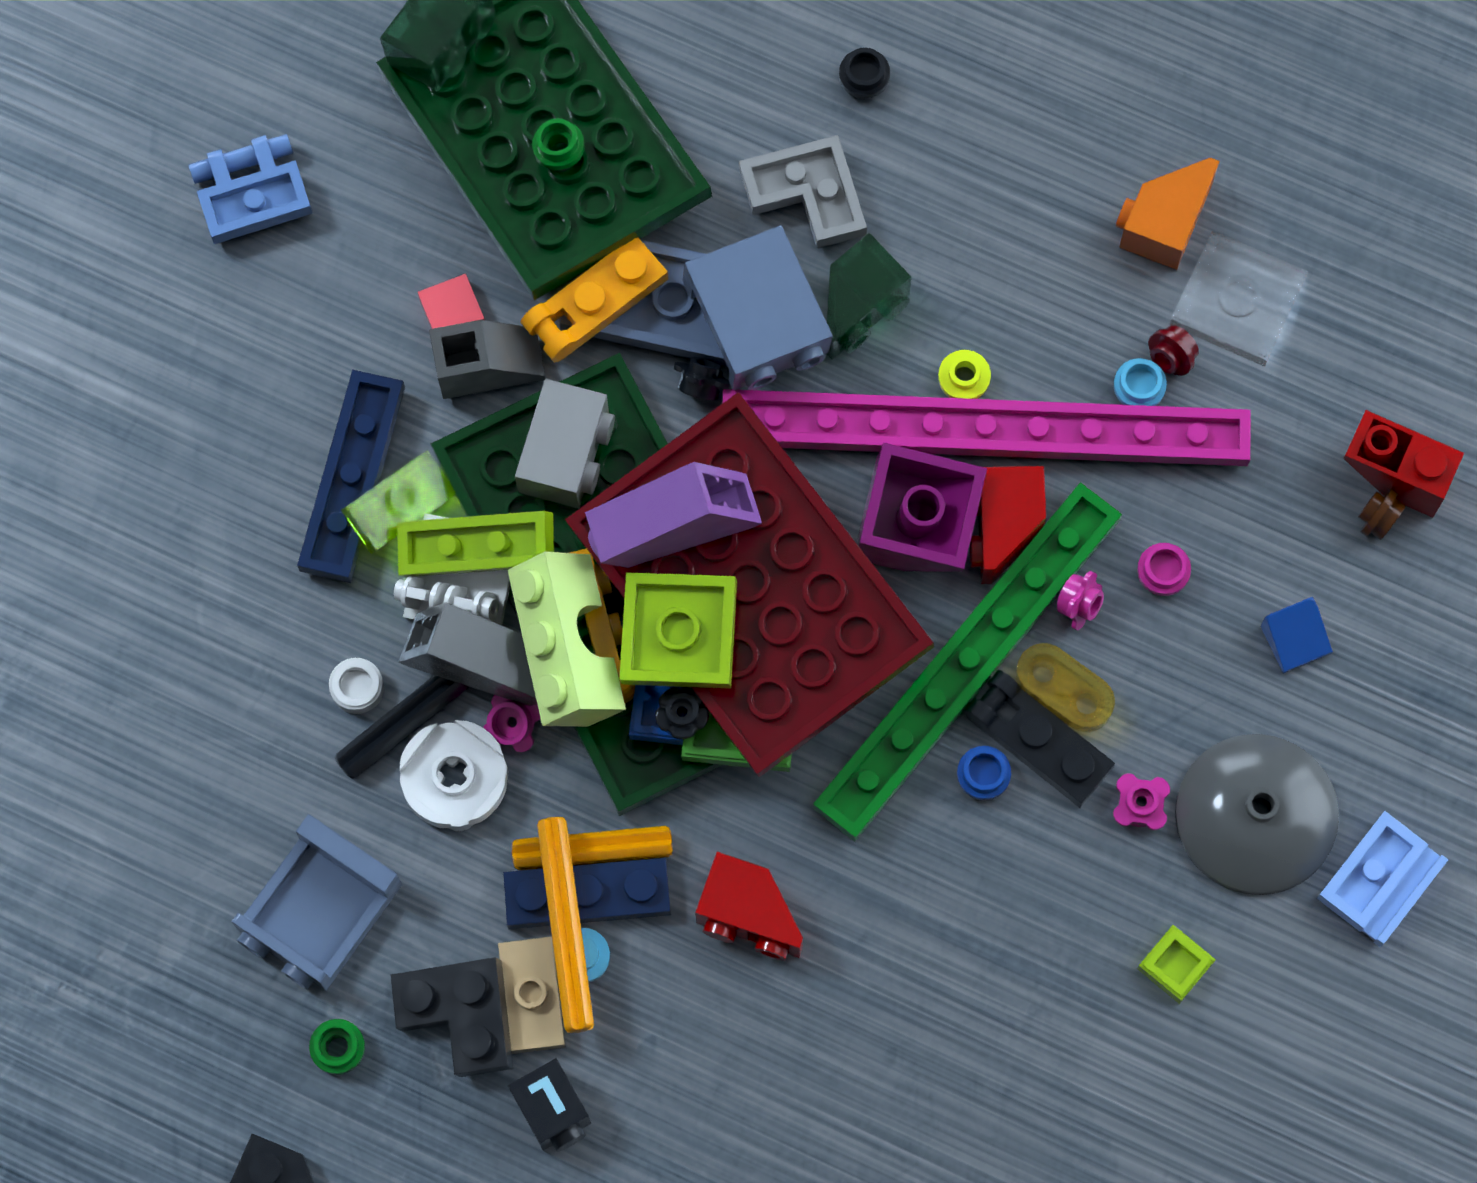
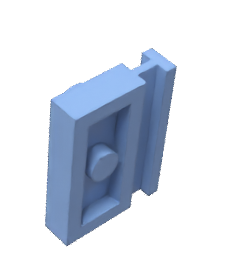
M1384 811L1318 895L1317 899L1359 932H1364L1374 940L1373 943L1381 947L1448 859L1443 855L1439 856L1428 847L1429 844Z

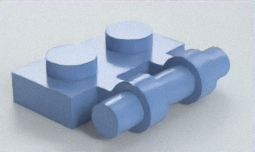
M287 134L268 140L266 135L251 139L252 145L223 153L222 149L206 153L207 159L188 164L195 184L213 178L216 182L215 186L197 191L214 244L313 214L296 160L276 166L274 159L293 154ZM259 164L261 171L231 180L230 173Z

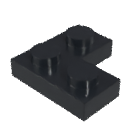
M493 957L391 974L396 1029L403 1032L449 1024L454 1075L466 1077L513 1069L502 960Z

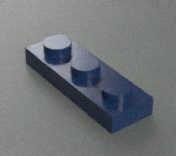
M666 858L573 866L580 923L671 915ZM543 869L503 872L508 930L550 926Z

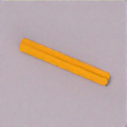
M548 817L539 820L537 828L563 1023L568 1033H579L593 1029L594 1019L568 827L564 817Z

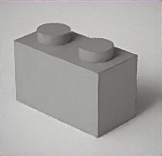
M545 378L515 474L518 493L578 509L580 508L584 493L593 494L600 472V464L594 462L599 444L608 445L615 422V415L609 413L607 394Z

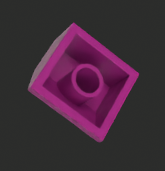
M883 442L876 459L857 538V545L872 564L900 571L963 572L987 468Z

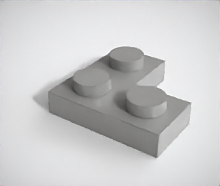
M838 135L739 161V171L753 215L803 202L817 248L867 235L866 222Z

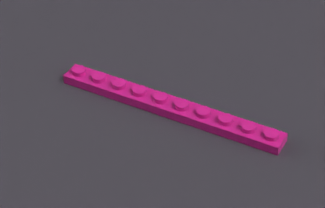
M723 389L722 404L739 392L782 448L880 452L884 442L928 454L1226 466H1248L1250 462L1251 410Z

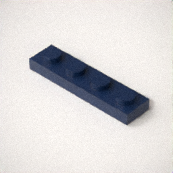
M352 369L297 564L300 572L351 583L404 394L405 385L402 380Z

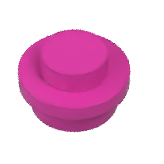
M1158 543L1150 546L1142 553L1137 566V574L1141 584L1149 592L1159 596H1170L1180 592L1188 583L1191 575V563L1187 554L1178 546L1170 543Z

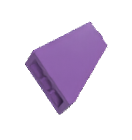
M697 462L683 466L585 512L590 527L588 533L589 543L593 552L599 557L600 563L627 568L762 524L746 473Z

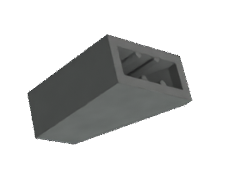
M447 602L416 614L398 663L527 706L537 705L521 633Z

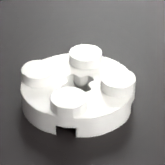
M455 720L456 723H444L441 725L435 723L420 730L405 747L400 759V784L407 804L420 819L438 828L464 831L488 818L498 808L507 789L509 771L499 743L486 729L469 721ZM459 762L466 765L463 774L467 780L461 786L453 784L449 788L442 785L445 777L440 770L445 764L450 767H455Z

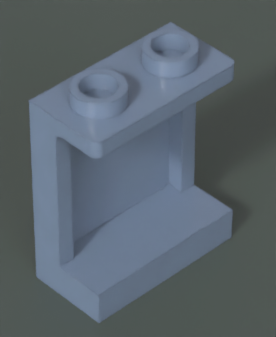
M782 225L685 262L682 281L690 299L696 297L729 368V382L733 390L747 386L748 390L759 389L773 382L777 378L776 373L794 366L797 371L806 370L825 359L824 354L829 352L833 335Z
M308 814L296 830L299 836L297 843L244 915L237 913L231 922L242 933L237 942L261 959H264L268 952L286 963L281 972L299 986L308 990L312 983H315L327 991L401 888L402 883L394 871Z

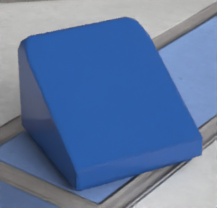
M1314 597L1307 598L1267 615L1260 626L1283 674L1333 652Z

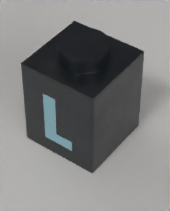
M557 1058L508 1085L512 1096L543 1151L551 1146H554L557 1152L562 1151L586 1136L583 1128L591 1124L589 1115Z

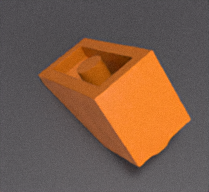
M1207 158L1143 183L1136 201L1126 198L1118 216L1115 227L1123 229L1119 248L1177 270L1214 182L1220 161Z

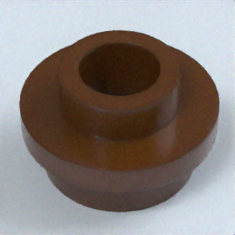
M1391 489L1385 497L1377 491L1358 515V518L1365 522L1360 531L1367 537L1371 533L1382 540L1406 507V505L1396 499L1397 492Z

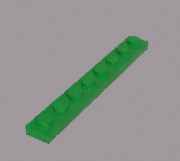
M1080 482L813 803V809L855 842L1054 602L1066 581L1073 574H1077L1120 522L1122 514Z

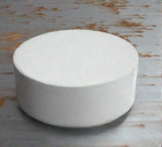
M350 658L339 663L332 671L329 678V691L340 709L351 714H362L372 710L379 704L384 693V682L378 668L372 662L363 658Z

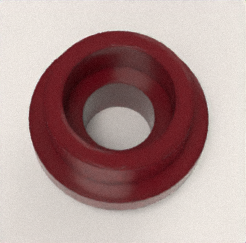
M1171 325L1166 329H1159L1148 340L1151 359L1163 372L1184 376L1193 369L1199 349L1194 338L1183 328Z

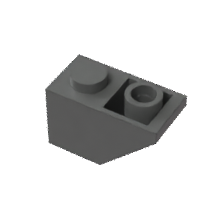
M477 320L429 329L436 372L443 399L543 381L546 378L538 335L531 336L524 326Z

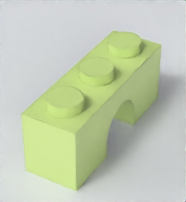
M543 552L508 569L542 726L588 727L626 710L615 659L613 657H599L591 653L583 644L577 629L578 617L602 606L591 555Z

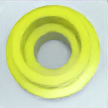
M958 350L950 353L942 361L938 372L939 385L942 391L950 398L978 399L988 389L991 379V370L985 358L971 350ZM961 367H967L974 372L975 376L971 380L962 381L957 378L955 372Z

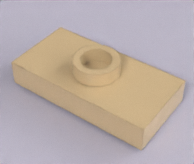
M552 937L498 943L499 958L502 960L512 1054L565 1048Z

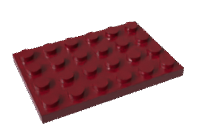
M739 392L565 519L568 526L589 551L623 599L625 598L626 573L736 577L737 594L731 688H691L759 778L934 648V642ZM697 462L747 474L762 524L629 568L600 563L599 557L596 556L590 546L588 539L590 527L585 512L683 466Z

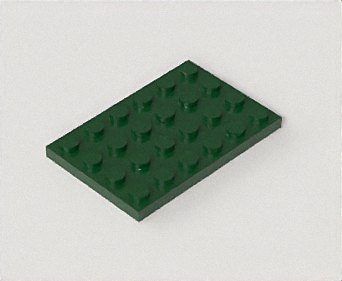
M484 0L376 62L379 73L534 301L588 270L605 256L637 237L641 239L712 197L711 186L578 0ZM555 118L565 119L576 125L582 132L585 143L581 159L575 165L563 170H552L542 166L536 160L532 149V140L536 131L544 122ZM556 143L551 147L550 150L559 151L566 148L568 145L565 143Z

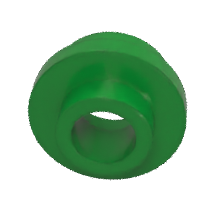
M555 118L544 122L536 131L532 140V149L536 160L542 166L552 170H563L575 165L581 159L585 143L583 134L576 125L565 119ZM556 143H565L568 145L566 148L559 151L550 150L551 147Z
M331 1019L323 1022L315 1029L310 1039L309 1051L313 1062L318 1068L329 1074L341 1075L352 1071L359 1065L364 1056L365 1041L362 1033L353 1023L344 1019ZM337 1038L346 1040L348 1048L345 1054L340 1057L329 1055L328 1046L332 1040Z

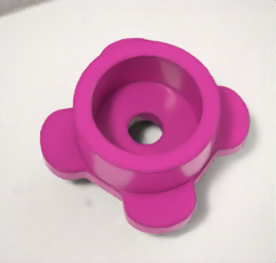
M1092 571L1086 573L1084 577L1073 574L1064 584L1058 597V613L1071 618V627L1075 630H1080L1084 626L1086 619L1089 621L1093 620L1103 604L1104 593L1102 585L1096 583L1097 574Z
M494 695L491 700L493 708L490 710L487 722L483 728L498 743L512 745L517 752L528 751L534 744L532 732L535 722L541 719L538 705L527 706ZM510 717L516 718L517 724L515 727L509 725L508 720Z
M1131 773L1122 775L1116 784V788L1120 792L1118 806L1113 811L1115 821L1124 827L1132 825L1135 827L1147 826L1150 830L1161 829L1167 821V815L1163 808L1164 798L1170 793L1168 782L1161 777H1156L1149 781L1137 779ZM1139 797H1143L1146 799L1147 804L1141 807L1137 804L1136 800Z

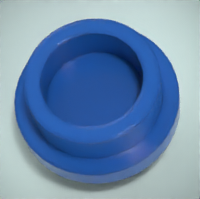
M990 746L972 748L959 761L957 768L958 783L962 790L974 799H994L1000 796L1010 783V763L1007 757L996 748Z

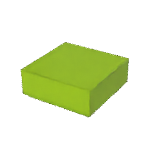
M1172 925L1139 964L1137 969L1180 1004L1216 959L1175 925Z

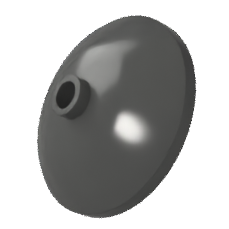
M1247 734L1231 737L1213 745L1194 761L1180 785L1176 800L1175 818L1178 835L1184 850L1194 865L1204 875L1215 883L1239 893L1267 895L1283 892L1301 884L1320 868L1335 843L1339 825V808L1335 790L1327 773L1309 753L1296 744L1282 738L1264 734ZM1256 798L1268 800L1271 804V812L1267 814L1256 812L1252 801Z

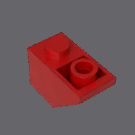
M1365 410L1344 456V460L1384 497L1393 489L1398 493L1397 500L1407 507L1433 518L1448 492L1464 452Z
M1044 466L984 467L987 468L976 515L979 516V535H973L970 541L971 568L980 567L981 584H992L1019 557L1043 528L1046 520Z
M716 852L695 912L696 923L704 926L703 933L727 943H733L735 937L756 943L754 949L756 952L773 959L785 961L787 954L799 958L803 948V936L770 870Z

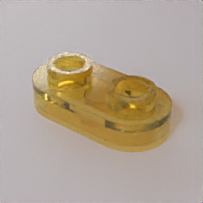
M1035 644L1027 648L1020 656L1016 669V679L1025 692L1077 731L1093 732L1106 725L1115 705L1114 693L1107 682L1062 649L1052 644ZM1038 667H1045L1051 671L1053 678L1048 682H1040L1035 679L1033 671ZM1083 698L1090 699L1094 702L1096 710L1093 713L1084 714L1078 710L1076 706L1077 701Z

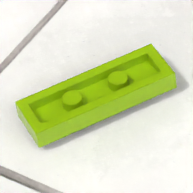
M533 511L397 522L398 575L408 577L508 570L543 552H554L553 513Z

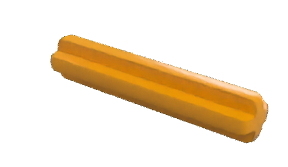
M667 826L568 834L573 866L669 857L673 851L672 834ZM539 837L522 838L513 841L512 859L515 869L543 868Z

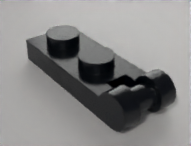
M997 670L987 682L989 689L980 700L974 698L963 710L964 714L976 726L1076 806L1081 808L1112 771L1115 762L1025 692L1011 676L1001 670ZM1005 702L1017 711L1008 724L996 714Z

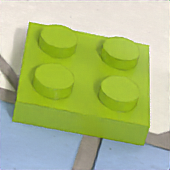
M626 573L619 676L621 684L731 688L737 594L736 577Z

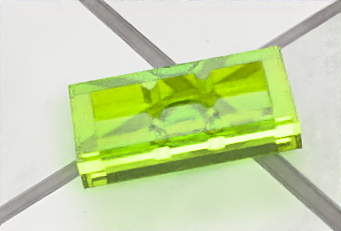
M426 450L345 506L341 511L369 552L373 553L397 537V522L421 520L424 518V513H431L456 494L430 452Z

